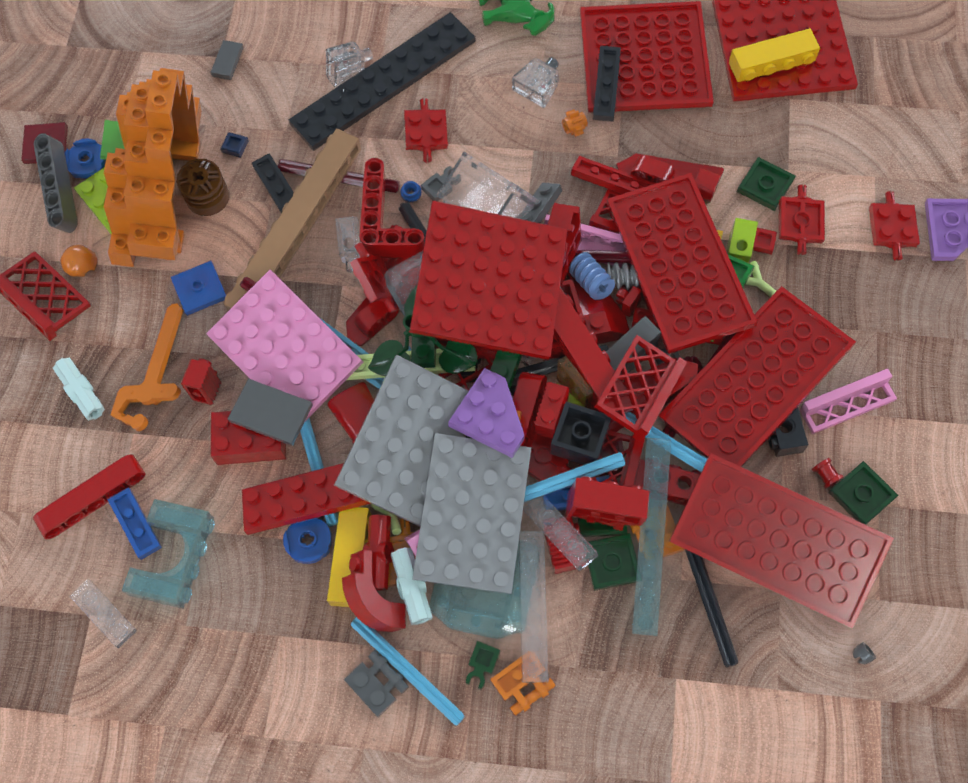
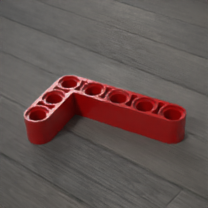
M379 158L368 159L364 167L360 242H363L368 253L380 255L381 258H416L422 256L425 241L421 230L415 228H383L386 184L384 163Z

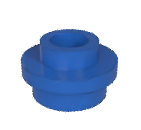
M408 181L403 184L400 193L405 201L415 202L421 197L422 190L416 182Z

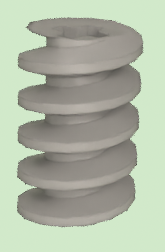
M608 262L607 273L615 281L618 291L623 285L626 286L627 291H630L632 285L640 288V283L632 265L629 269L627 263H623L620 269L618 263L615 262L611 269Z

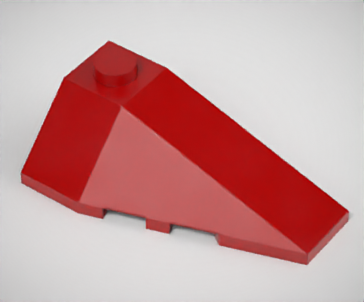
M568 270L567 277L568 280L573 279L588 331H592L596 335L598 344L619 340L629 331V327L624 313L611 295L601 300L592 299L584 288L576 282L575 278L570 275Z

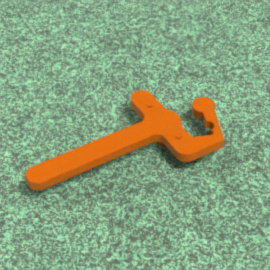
M178 303L171 304L166 310L143 383L120 388L110 414L113 418L131 426L136 431L144 430L148 425V419L142 414H137L134 417L124 414L123 412L130 403L141 402L143 405H158L161 401L176 400L181 394V389L176 384H161L184 311Z

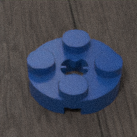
M93 139L77 140L73 143L74 146L70 150L67 148L65 151L67 168L74 178L87 179L105 167L106 160L100 159L102 145ZM84 156H88L89 159L87 161H81V159H85Z
M318 518L293 523L284 533V548L298 563H316L330 553L332 533L328 525ZM306 534L314 537V541H311L310 545L302 543V538L305 539L304 535Z

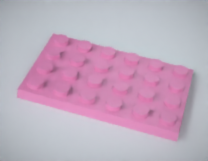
M271 270L206 333L251 380L312 402L313 406L306 420L363 363Z

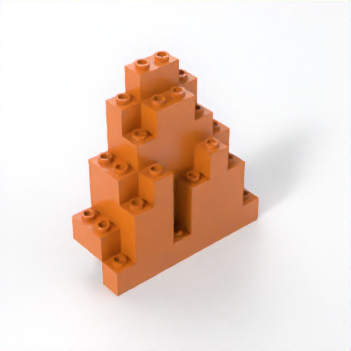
M160 68V71L153 70L151 79H147L146 82L140 81L139 85L132 84L131 92H127V95L120 94L116 116L125 149L116 148L115 153L108 152L104 168V175L108 186L104 209L112 232L108 249L112 265L134 267L136 256L176 260V254L182 252L184 230H178L172 201L176 182L172 158L189 161L198 159L200 149L199 124L202 113L200 98L194 97L192 85L186 84L184 71Z

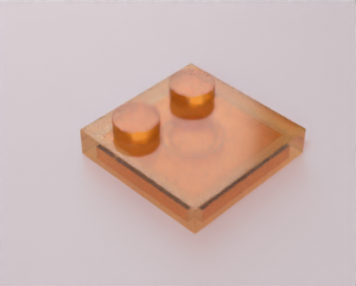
M566 356L558 360L556 377L558 382L568 387L569 393L581 402L585 408L591 409L593 398L591 387Z

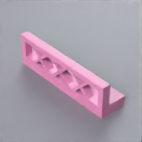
M548 214L545 218V225H547L550 217ZM581 224L582 241L578 250L626 251L624 244H621L623 241L620 234ZM618 263L619 268L622 267L623 263Z
M885 369L804 402L800 412L811 433L815 434L894 402L897 397L888 384L892 375L889 369ZM882 387L887 398L879 399L873 397L874 390ZM855 397L866 399L865 407L860 408L852 405L853 399ZM839 405L847 408L845 415L838 416L831 413L833 406ZM816 413L826 416L824 423L818 426L815 425L811 418V415Z

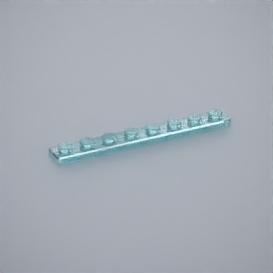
M647 438L643 490H649L650 492L647 519L640 526L632 634L657 636L671 451V440Z

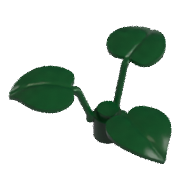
M417 285L408 296L404 307L406 315L403 319V325L406 329L403 333L405 335V346L403 348V345L397 340L383 342L375 351L373 359L368 366L369 370L373 373L386 376L396 355L411 362L410 356L406 353L409 349V336L415 338L423 336L409 332ZM427 336L443 351L439 356V364L445 372L458 374L477 364L478 356L473 345L449 340L446 347H444L435 337Z

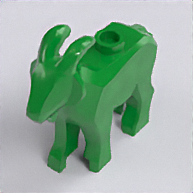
M479 0V5L482 6L489 0ZM501 0L502 6L494 10H484L482 19L484 26L491 24L493 21L508 23L529 22L524 24L523 28L528 29L531 35L535 36L546 30L554 22L555 8L549 2V10L544 12L533 7L530 4L532 0Z

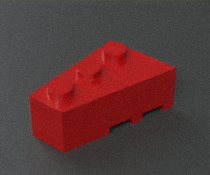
M554 203L547 225L567 229L560 285H562L582 241L580 207Z
M586 476L576 478L568 492L565 521H572L573 517H585L587 522L595 523V518L610 520V524L642 526L647 519L650 491L643 490L642 487L637 485L621 486L614 481L598 482Z

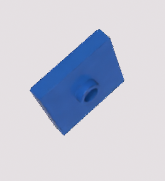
M212 261L171 277L187 316L225 300L226 293Z

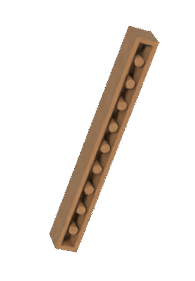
M337 128L333 135L331 134L327 138L324 149L317 154L313 166L306 171L304 180L295 188L293 197L289 203L287 202L284 205L278 220L273 222L271 231L260 242L256 254L249 259L246 270L238 276L233 290L227 293L224 306L228 311L248 292L240 287L244 277H248L257 283L269 270L274 272L279 278L282 276L362 150L359 138Z

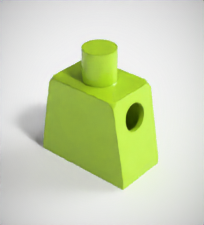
M735 218L728 241V255L749 263L758 226L757 221Z

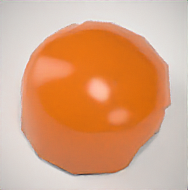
M83 245L68 247L60 260L63 271L72 277H85L88 271L96 269L98 261L96 254Z

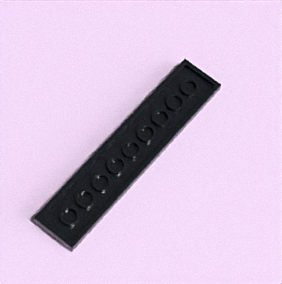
M449 12L288 119L289 124L314 151L326 143L327 138L331 134L333 135L336 128L342 131L346 130L475 43L476 38Z

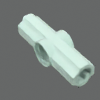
M70 357L61 358L55 362L54 372L64 384L63 388L70 399L77 404L88 421L99 418L105 409L93 391L95 390L87 378L80 373Z
M405 547L392 552L391 558L397 575L398 593L405 602L411 625H418L431 620L433 617L426 597L425 581L412 580L415 565L412 549Z

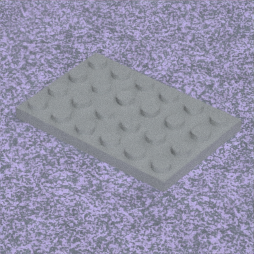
M396 355L334 486L421 527L435 433L464 437L465 434L450 428L448 422L469 391Z
M435 433L412 580L512 594L531 454L530 447L520 446L514 457L511 458L472 438Z

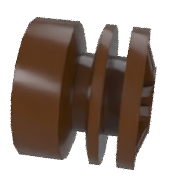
M194 159L187 162L179 170L176 183L188 208L193 213L200 216H211L219 213L226 207L230 192L219 167L213 161Z

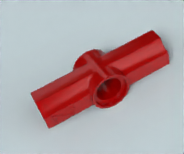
M388 515L369 516L368 543H365L363 546L364 550L372 551V579L376 591L388 590L389 563L392 562L391 553L394 552L393 544L390 542L391 517Z

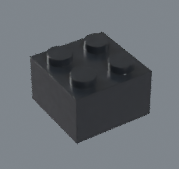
M566 402L551 442L550 454L583 465L599 460L610 428L611 418L604 413Z

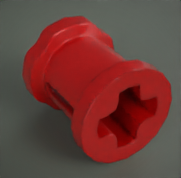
M830 458L823 460L812 468V471L814 473L817 472L825 483V489L830 488L844 478L832 466Z

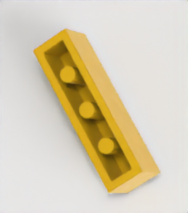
M810 28L732 49L729 64L737 82L749 81L762 75H771L784 69L789 70L795 66L810 64L816 61L820 46Z
M356 507L339 512L327 602L330 606L349 607L343 592L342 578L350 575L349 561L351 554L363 550L364 544L368 543L369 516H371L369 508Z

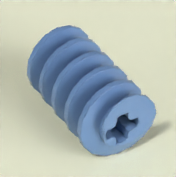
M583 252L572 260L569 266L570 275L575 278L576 282L584 288L592 299L601 300L612 293L615 281L611 279V276L601 268V265L588 252Z

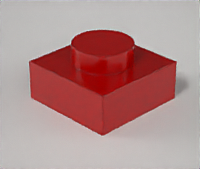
M757 227L753 251L772 255L777 232Z

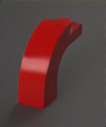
M363 549L351 554L349 561L350 575L342 578V586L346 601L354 615L362 623L378 631L395 632L405 629L406 605L385 600L374 587L372 579V551Z

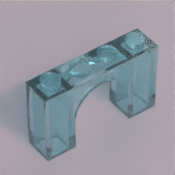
M154 499L146 522L153 528L182 535L185 543L183 558L175 568L165 573H152L130 567L122 591L132 597L184 609L185 603H188L191 598L192 589L190 588L193 579L195 580L199 574L200 568L198 564L200 558L205 555L207 550L206 540L208 534H211L214 529V517L208 511Z

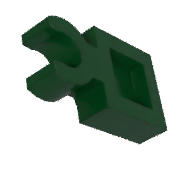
M477 641L468 666L474 668V671L467 675L466 684L470 685L472 678L477 677L480 679L478 689L482 690L485 686L484 674L492 675L501 650Z

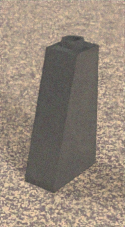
M646 316L606 351L611 361L610 365L614 370L618 367L636 335L655 347L658 346L661 331ZM637 344L635 347L637 356H646L645 349ZM634 362L625 364L627 373L635 368ZM580 381L582 390L587 395H590L582 381Z

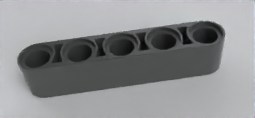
M42 133L34 140V150L47 221L51 227L65 233H71L76 229L78 221L64 147L60 141Z

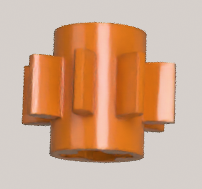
M575 109L565 112L567 117L562 119L564 131L567 134L571 133L575 137L584 134L583 129L588 126L585 114L583 112L579 113Z

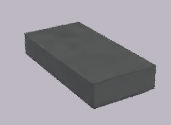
M223 40L211 70L212 77L232 79L244 49L242 43Z

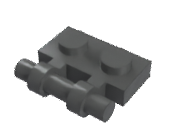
M374 650L368 656L374 663L373 666L368 669L362 662L344 680L377 717H380L396 701V698L390 692L396 687L402 694L409 686L403 681L404 677L400 672L396 673L388 664L389 661ZM380 671L389 679L385 685L376 678Z

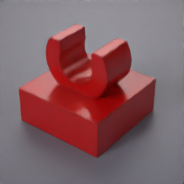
M633 286L630 292L623 288H620L616 296L618 298L616 302L622 305L624 315L630 317L635 307L640 303L641 289Z

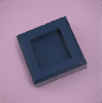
M228 132L220 148L221 152L241 158L249 140L245 136Z

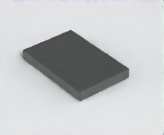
M248 378L228 420L231 423L293 446L313 404L308 400Z

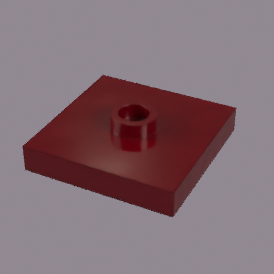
M60 122L24 125L21 161L24 164L37 163L34 140L42 133L60 141L65 152L67 124Z

